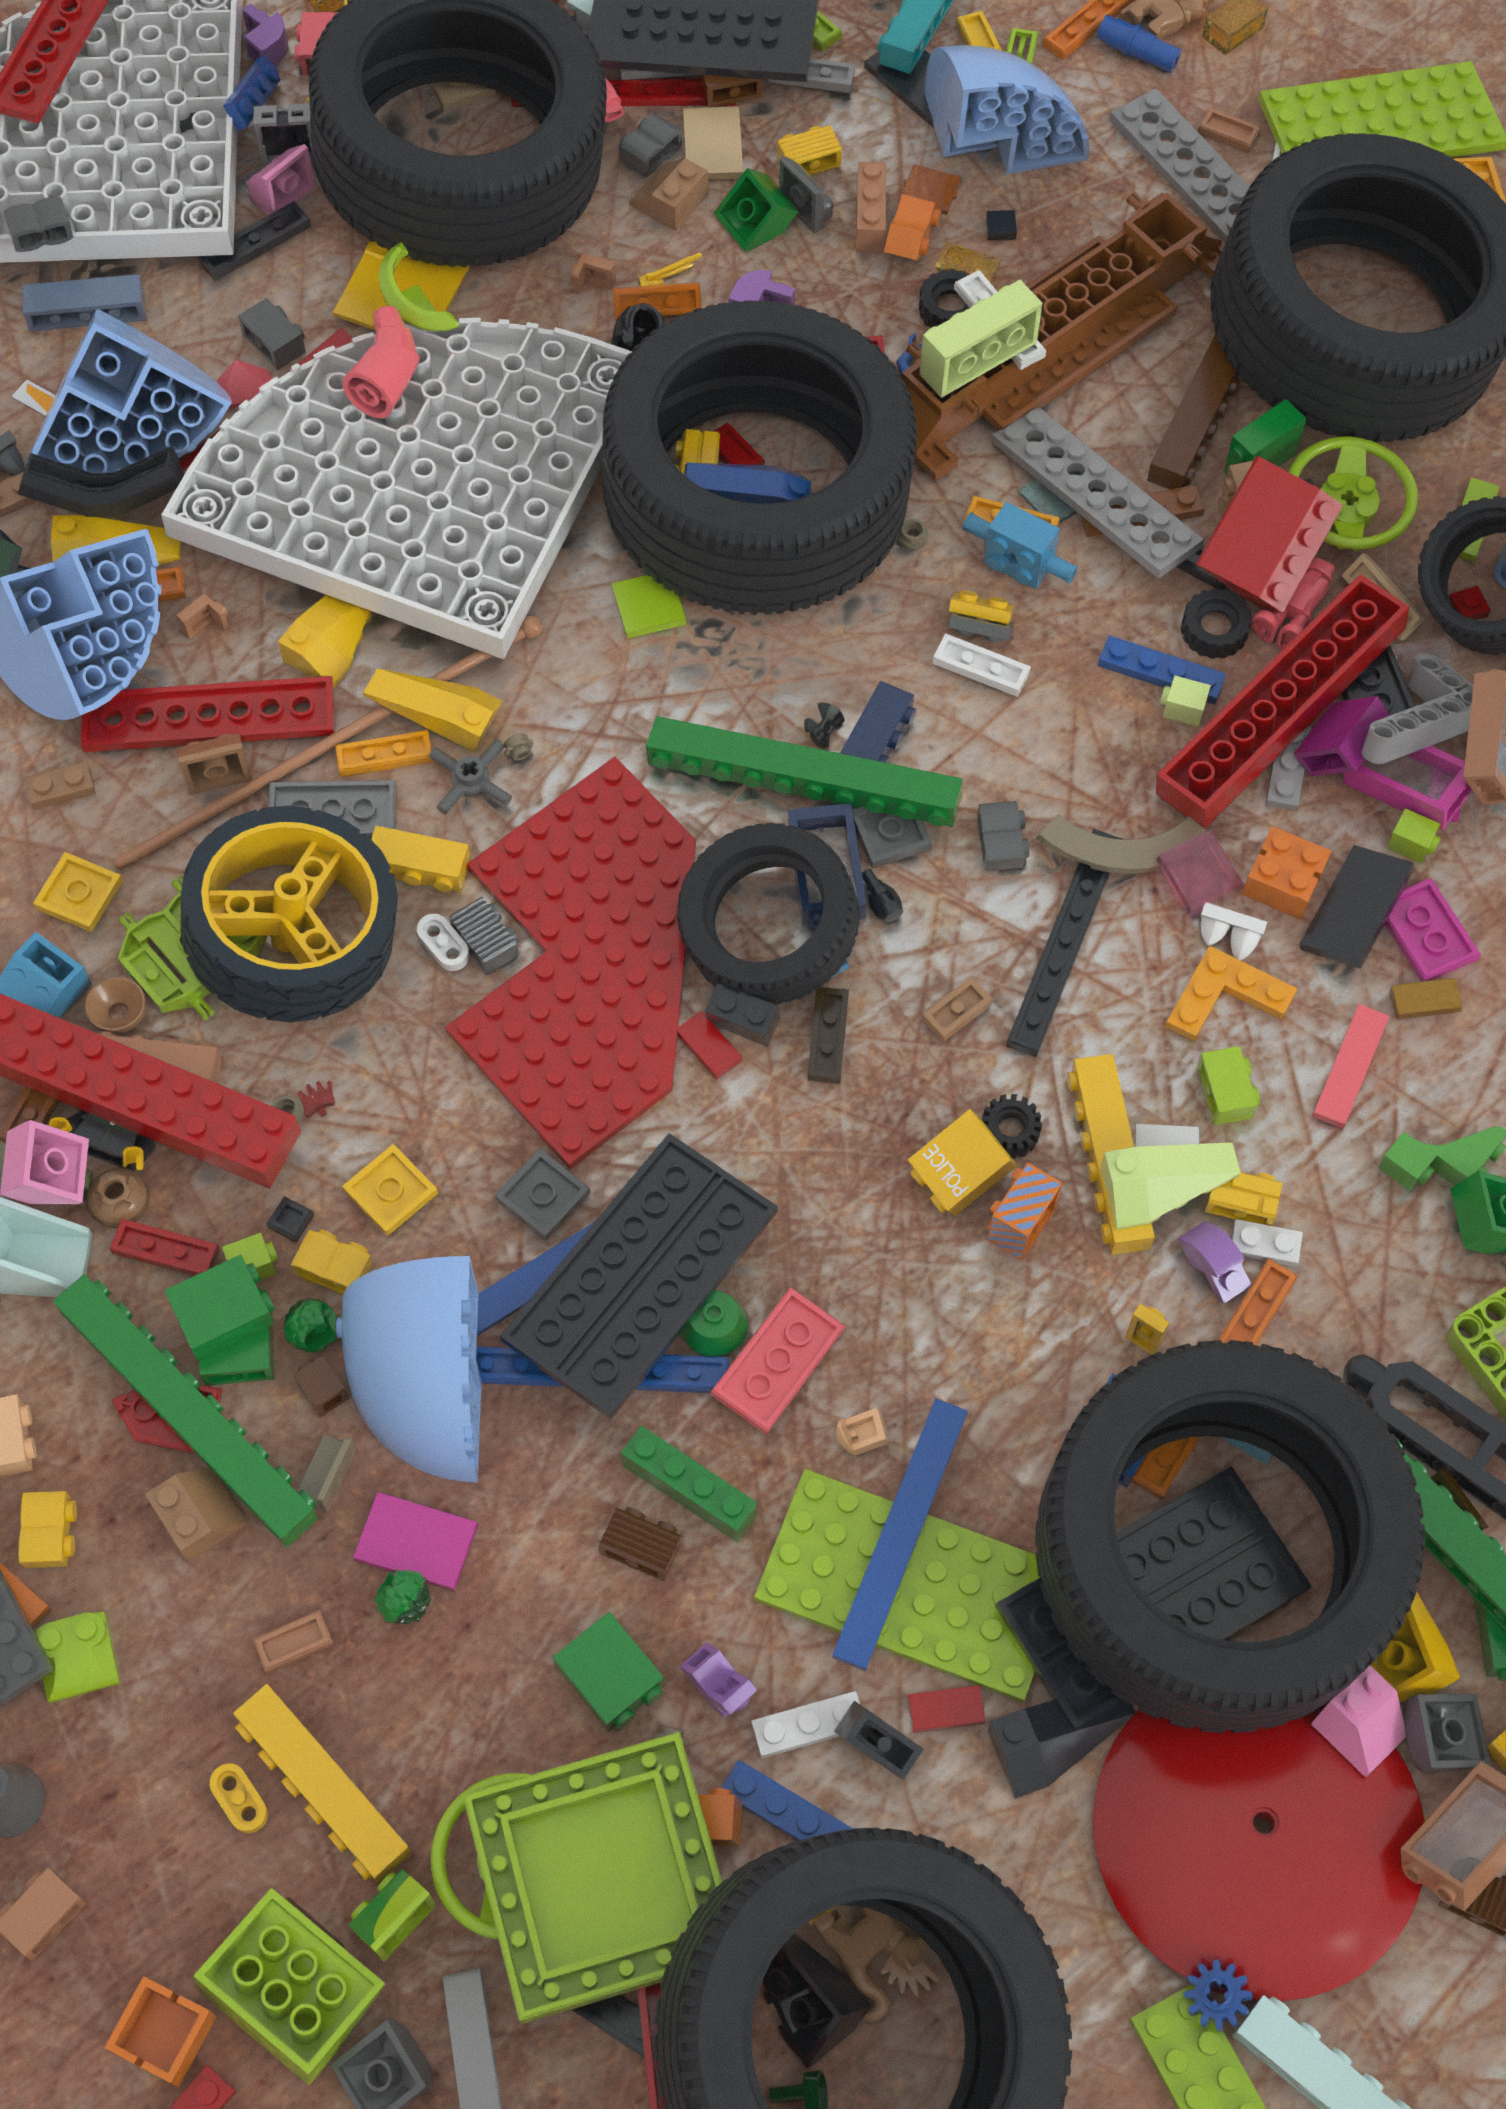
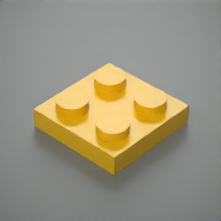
M64 852L33 902V905L40 912L92 933L121 886L123 879L118 873Z
M394 1144L342 1186L343 1191L387 1237L438 1195L437 1188Z

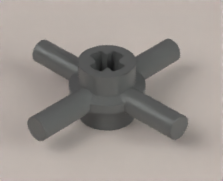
M495 739L479 758L467 756L457 761L437 747L431 751L430 758L452 772L454 787L436 806L442 814L446 815L463 795L475 797L484 792L504 806L510 803L512 795L489 781L490 774L487 767L505 748L500 740Z

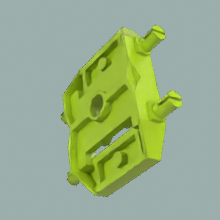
M177 876L178 881L174 878L171 885L179 894L173 897L163 911L147 915L138 923L130 913H125V918L123 916L119 918V923L123 925L127 933L118 960L120 965L140 986L161 1013L191 1007L197 1011L203 1020H208L207 1014L212 1017L214 1010L210 1008L203 998L210 994V992L196 978L186 959L189 956L184 953L180 923L183 877ZM226 936L240 949L256 957L267 939V936ZM149 939L183 976L186 982L182 984L148 945L147 941Z

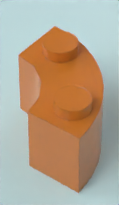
M902 194L896 215L890 223L884 252L913 260H919L921 255L927 256L932 227H938L941 217V210L938 209L939 203Z

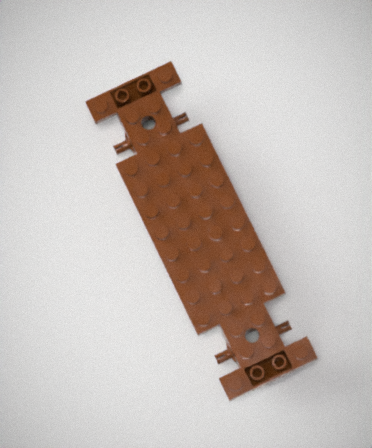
M1133 192L1129 195L1126 202L1136 210V213L1124 221L1123 230L1107 241L1097 236L1026 285L1042 302L1037 340L1046 349L1045 358L1022 370L1010 358L941 398L920 376L922 348L916 342H912V345L910 343L906 348V352L916 362L902 372V381L905 382L911 396L916 418L917 435L914 462L936 482L958 466V458L943 443L982 416L998 431L1004 430L1035 408H1042L1176 315L1178 306L1162 292L1198 267L1213 279L1216 265L1224 247L1221 245L1222 240L1168 193L1164 194L1162 192L1149 202H1145Z

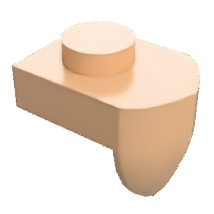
M878 1408L847 1419L841 1418L837 1422L835 1430L836 1440L851 1455L856 1456L890 1443L882 1413Z

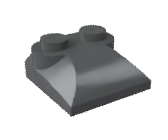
M787 157L781 158L779 189L799 211L796 216L816 234L824 229V221L832 217L833 202L827 194H824V188L801 165Z
M1417 1694L1409 1698L1403 1716L1411 1759L1418 1770L1425 1774H1433L1438 1771L1471 1770L1481 1761L1491 1767L1477 1694Z
M394 2018L384 2021L330 2064L356 2109H403L417 2097L425 2095L433 2085V2072L409 2030Z

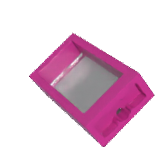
M1431 745L1383 764H1375L1364 759L1356 771L1345 772L1343 783L1401 811H1404L1406 808L1440 823L1439 829L1441 830L1445 829L1473 791L1463 778L1465 761Z

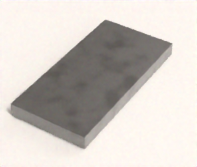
M396 780L269 782L268 807L296 806L311 808V811L320 810L344 819L360 829L359 833L366 834L370 839L372 838L375 825L396 829Z

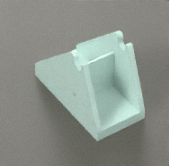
M0 1197V1294L58 1297L83 1274H87L93 1239L90 1229Z

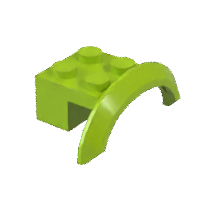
M402 242L392 247L382 260L378 276L386 305L397 308L405 324H410L422 330L440 332L458 328L459 324L452 313L446 311L437 312L418 284L403 292L400 291L394 279V271L399 261L408 255V251Z

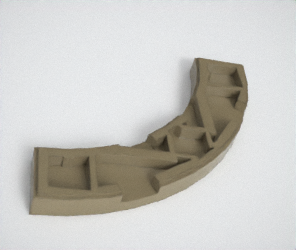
M1058 814L1038 834L1036 839L1060 856L1070 861L1074 859L1090 865L1092 869L1110 873L1134 874L1157 871L1177 862H1182L1199 852L1211 841L1213 835L1188 816L1173 829L1154 837L1138 840L1112 839L1085 831Z

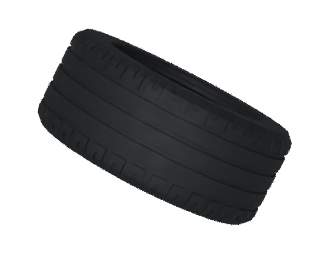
M350 0L347 5L340 9V12L333 16L332 20L328 22L326 28L322 31L313 52L309 71L312 160L317 179L324 194H326L327 200L332 204L335 211L339 212L343 220L347 221L352 228L357 229L359 234L366 236L369 241L377 242L378 246L387 248L388 251L402 242L408 251V255L405 257H411L415 261L420 260L424 261V263H436V265H449L451 267H477L492 265L493 263H503L505 260H515L516 257H524L529 252L538 251L539 247L549 245V242L555 241L559 235H563L568 228L574 225L575 220H578L582 212L585 211L596 189L601 169L607 101L605 74L599 54L593 42L589 40L588 34L583 31L582 26L575 22V18L569 15L564 8L559 7L552 0ZM464 82L491 88L511 97L523 105L536 118L540 126L522 141L499 151L469 156L448 155L417 147L389 131L377 119L375 114L389 100L415 87L431 83Z
M1347 133V135L1337 134L1325 136L1322 139L1316 138L1311 140V142H1304L1300 146L1291 148L1290 151L1282 153L1280 157L1275 158L1250 185L1242 200L1213 274L1210 293L1212 322L1214 323V331L1217 333V339L1221 344L1223 353L1227 355V360L1233 365L1235 372L1241 375L1240 378L1248 384L1252 391L1258 394V397L1266 400L1268 405L1275 407L1287 399L1306 417L1304 426H1309L1313 430H1319L1328 435L1358 437L1374 442H1382L1383 440L1393 442L1394 440L1403 441L1407 438L1414 439L1419 435L1425 436L1430 432L1438 431L1441 427L1448 426L1451 422L1463 416L1481 398L1506 356V203L1489 184L1465 165L1440 151L1406 139L1379 134ZM1326 244L1359 246L1387 255L1409 268L1430 288L1444 312L1447 324L1432 330L1399 333L1371 328L1352 321L1334 311L1313 293L1300 276L1292 255L1310 247Z
M744 300L743 302L732 301L730 303L724 302L718 305H709L706 308H698L693 310V312H687L682 317H675L670 320V323H665L660 326V329L652 331L649 336L642 339L641 343L636 345L632 352L626 356L625 362L621 363L614 375L605 400L602 434L603 495L611 527L615 531V535L623 549L627 550L628 556L635 561L639 568L644 569L646 575L651 576L658 584H664L665 589L673 590L676 595L685 596L691 602L698 601V604L702 606L709 605L712 606V609L716 610L722 608L726 612L739 611L738 614L751 612V615H757V613L770 615L772 612L783 614L784 611L788 610L795 612L799 608L808 609L810 605L818 606L823 604L824 601L833 600L836 595H843L847 590L853 589L857 583H861L867 576L871 575L875 567H879L889 554L890 549H892L900 534L907 510L916 448L917 427L911 396L905 382L902 381L899 371H896L895 365L889 361L888 356L881 352L877 345L871 344L869 338L862 336V333L858 330L851 329L850 325L841 323L839 319L830 317L823 312L819 313L811 308L808 309L800 305L795 306L790 303L777 301ZM742 412H762L786 416L815 429L839 450L848 467L831 484L803 498L783 503H745L727 499L698 486L674 465L667 452L684 435L686 429H692L705 421L723 415Z
M1221 1340L1199 1341L1194 1346L1188 1343L1168 1348L1164 1354L1157 1352L1139 1360L1137 1366L1131 1365L1114 1376L1111 1383L1105 1384L1089 1400V1404L1083 1407L1066 1434L1046 1480L1037 1512L1035 1545L1038 1551H1036L1035 1555L1038 1576L1043 1581L1040 1586L1047 1607H1051L1053 1611L1051 1617L1060 1635H1065L1068 1640L1066 1645L1079 1662L1083 1661L1088 1666L1087 1671L1100 1684L1104 1685L1106 1683L1113 1689L1111 1693L1129 1705L1131 1702L1139 1706V1711L1156 1719L1163 1717L1169 1719L1168 1723L1188 1729L1195 1726L1199 1727L1200 1731L1224 1733L1225 1730H1231L1232 1733L1253 1732L1257 1728L1269 1729L1287 1724L1289 1720H1297L1314 1712L1318 1707L1327 1704L1356 1680L1386 1649L1405 1621V1614L1410 1611L1417 1592L1416 1583L1421 1578L1424 1561L1421 1551L1425 1549V1525L1421 1523L1424 1514L1420 1493L1415 1491L1417 1482L1409 1462H1405L1403 1457L1405 1452L1399 1445L1395 1434L1389 1433L1387 1430L1388 1424L1380 1417L1375 1408L1371 1409L1365 1403L1367 1399L1357 1393L1351 1385L1347 1387L1340 1382L1342 1378L1329 1372L1327 1368L1322 1367L1320 1369L1313 1365L1314 1361L1310 1359H1305L1296 1353L1292 1355L1284 1353V1349L1271 1347L1266 1344L1255 1346L1253 1342L1230 1340L1228 1343H1222ZM1212 1436L1246 1442L1269 1452L1284 1462L1301 1477L1312 1491L1324 1512L1331 1532L1334 1550V1573L1330 1593L1320 1616L1308 1626L1283 1637L1268 1641L1237 1642L1200 1634L1166 1615L1145 1595L1134 1580L1123 1559L1117 1540L1114 1519L1115 1496L1119 1478L1134 1462L1150 1451L1167 1443L1191 1437Z
M874 1827L840 1830L778 1847L762 1854L755 1860H751L733 1872L728 1880H723L708 1895L705 1904H700L687 1922L688 1927L685 1933L682 1932L671 1952L673 1958L671 1964L666 1965L660 1985V1989L663 1991L661 1999H657L654 2024L658 2025L657 2035H654V2060H658L659 2071H656L660 2095L665 2096L667 2104L664 2106V2109H770L758 2083L752 2056L751 2030L754 2006L759 1988L771 1961L783 1944L802 1925L818 1914L838 1905L868 1908L886 1914L906 1925L928 1944L950 1975L963 2015L965 2049L958 2087L948 2109H1063L1068 2091V2086L1065 2085L1066 2076L1071 2074L1072 2050H1069V2039H1072V2031L1070 2025L1071 2015L1067 2014L1065 2006L1069 2002L1064 1989V1981L1062 1978L1059 1979L1056 1971L1059 1968L1058 1963L1054 1958L1051 1946L1046 1945L1043 1940L1045 1934L1038 1926L1033 1915L1027 1914L1024 1910L1025 1904L1017 1897L1009 1886L1004 1887L1001 1884L1002 1879L984 1864L977 1865L974 1863L975 1858L954 1846L946 1847L943 1841L923 1834L916 1836L911 1831L892 1828L884 1830Z

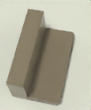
M323 1435L297 1490V1493H299L303 1489L317 1504L314 1507L315 1509L325 1513L329 1512L357 1452L353 1439L345 1437L344 1441H340L328 1435Z

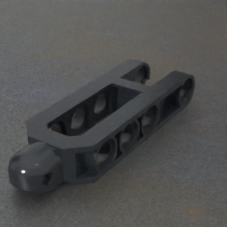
M1356 1355L1350 1358L1343 1370L1345 1384L1347 1387L1351 1385L1357 1393L1367 1399L1365 1403L1371 1409L1375 1408L1380 1417L1388 1424L1387 1430L1390 1434H1395L1403 1449L1436 1472L1447 1468L1463 1491L1506 1520V1484L1484 1470V1467L1494 1453L1506 1460V1425L1414 1361L1393 1363L1385 1367L1367 1355ZM1396 1385L1398 1387L1404 1386L1423 1399L1424 1405L1427 1407L1431 1405L1454 1421L1453 1425L1458 1428L1462 1426L1484 1441L1473 1459H1468L1393 1407L1389 1399V1394Z

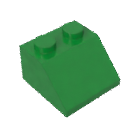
M747 168L714 211V214L744 251L749 252L781 235L799 211L768 174Z
M1478 1170L1450 1188L1463 1247L1488 1255L1506 1252V1178Z

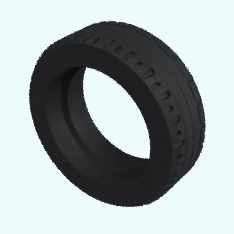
M761 823L754 826H745L742 829L739 828L732 833L724 835L716 840L714 844L708 846L697 857V860L687 872L681 886L682 890L679 892L677 921L678 929L681 933L680 936L691 959L705 979L711 982L715 988L717 983H721L775 1005L783 1002H792L794 999H801L803 996L810 995L814 990L823 987V984L828 983L832 979L831 977L836 975L845 964L846 958L850 956L855 945V937L858 935L860 922L858 898L843 862L837 853L829 845H826L824 840L811 832L807 833L805 829L797 828L793 825ZM772 867L797 869L808 875L816 884L821 894L823 913L816 930L801 947L784 957L764 962L738 959L724 948L716 933L715 916L723 897L735 883L753 872Z

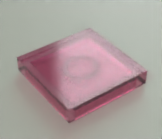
M1212 829L1156 858L1187 914L1204 906L1205 902L1210 903L1244 884Z

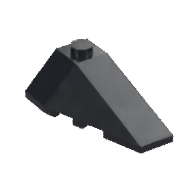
M1054 1699L990 1721L988 1733L1013 1796L1017 1799L1049 1787L1136 1713L1132 1703L1129 1705L1123 1701L1074 1730Z
M795 1933L778 1951L762 1980L767 1989L763 1993L768 2005L774 2004L782 2022L778 2028L784 2040L806 2068L813 2066L850 2035L871 2007V2004L848 1976Z

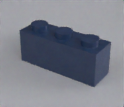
M880 681L840 753L889 763L890 757L888 755L892 749H898L903 738L902 730L904 726H910L915 717L917 709L913 708L914 694Z

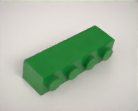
M642 1425L621 1452L622 1466L737 1543L757 1516L756 1501Z

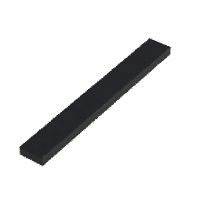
M1096 829L1092 830L1093 834L1102 837L1123 840ZM1079 862L1006 1042V1047L1037 1058L1110 872L1090 868V865Z

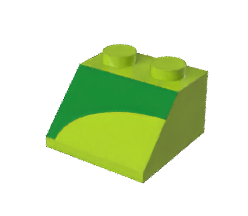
M403 1869L397 1874L392 1872L383 1879L377 1888L380 1892L370 1903L365 1900L353 1911L350 1916L353 1921L348 1925L383 1962L392 1955L437 1907L431 1894Z

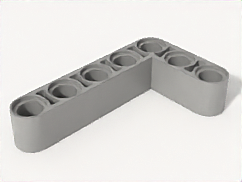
M1428 653L1419 654L1416 657L1407 685L1425 703L1371 723L1361 751L1362 756L1369 762L1383 764L1468 732L1473 684L1439 657Z
M481 1968L444 1975L443 1985L460 2109H503Z

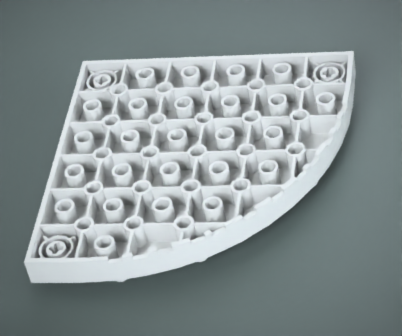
M109 0L40 123L37 124L0 114V263L233 255L238 130L233 124L232 117H229L223 105L240 83L243 0ZM41 1L35 4L36 9L24 15L19 12L2 21L3 26L0 28V72ZM72 7L70 10H66V11H67V12H70V11L75 10L76 8H75V7ZM61 27L59 30H56L54 32H60L65 28ZM49 48L48 50L41 52L47 53L52 51L53 48ZM37 69L29 73H37L41 71V69ZM25 89L23 92H19L17 94H25L29 90ZM190 113H195L192 117L193 129L185 130L184 133H181L180 121L188 118ZM62 197L74 238L58 245H43L33 251L16 252L4 211L18 204H34L44 198Z
M459 318L458 328L440 332L422 330L410 324H405L406 328L412 332L416 353L420 356L419 364L391 414L386 418H375L359 410L348 399L342 385L343 377L354 367L367 350L374 345V332L352 338V343L336 349L333 345L314 354V359L301 366L298 363L291 366V371L278 379L276 376L259 388L260 392L250 401L245 400L240 404L239 411L230 419L226 418L219 426L220 431L212 439L208 438L161 514L166 536L504 659L603 466L602 434L605 400L614 375L621 363L625 362L626 356L632 351L555 327L554 330L539 328V324L527 322L526 325L510 324L507 319H499L498 323L481 322V318Z

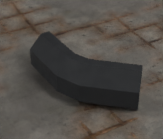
M172 446L119 471L108 473H91L30 453L18 495L86 517L123 515L176 490L184 477V473Z

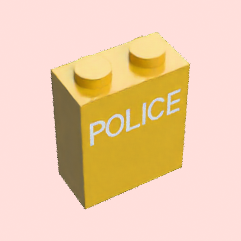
M971 1109L966 1111L908 1159L914 1168L910 1171L911 1175L921 1187L927 1184L934 1193L930 1199L941 1213L947 1210L954 1216L958 1215L1018 1166L980 1117Z

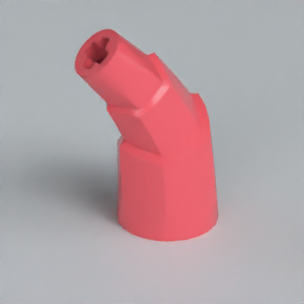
M383 306L375 311L373 315L376 332L374 345L367 350L362 358L343 377L342 381L343 389L348 399L359 410L375 418H386L391 414L414 375L420 360V356L416 353L412 332L406 328L399 311L393 306Z

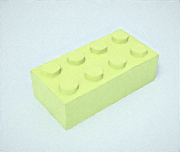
M1018 280L1011 285L1002 287L997 293L987 299L979 300L974 306L964 312L956 313L950 320L941 325L930 328L923 334L920 376L942 398L1036 344L1042 302L1021 280Z

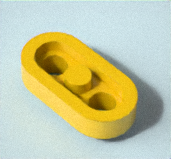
M231 1763L223 1764L216 1768L210 1778V1789L233 1826L245 1834L255 1833L262 1829L268 1819V1809L243 1769ZM235 1779L237 1782L236 1787L231 1791L225 1790L224 1785L226 1781ZM249 1809H254L256 1811L255 1818L251 1821H245L243 1818L244 1813Z

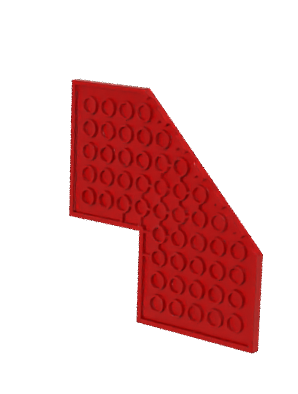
M615 756L467 863L468 871L544 953L445 1026L446 1033L569 1170L673 1090L677 1031L686 948L678 929L677 903L679 892L682 890V883L694 863L696 839Z

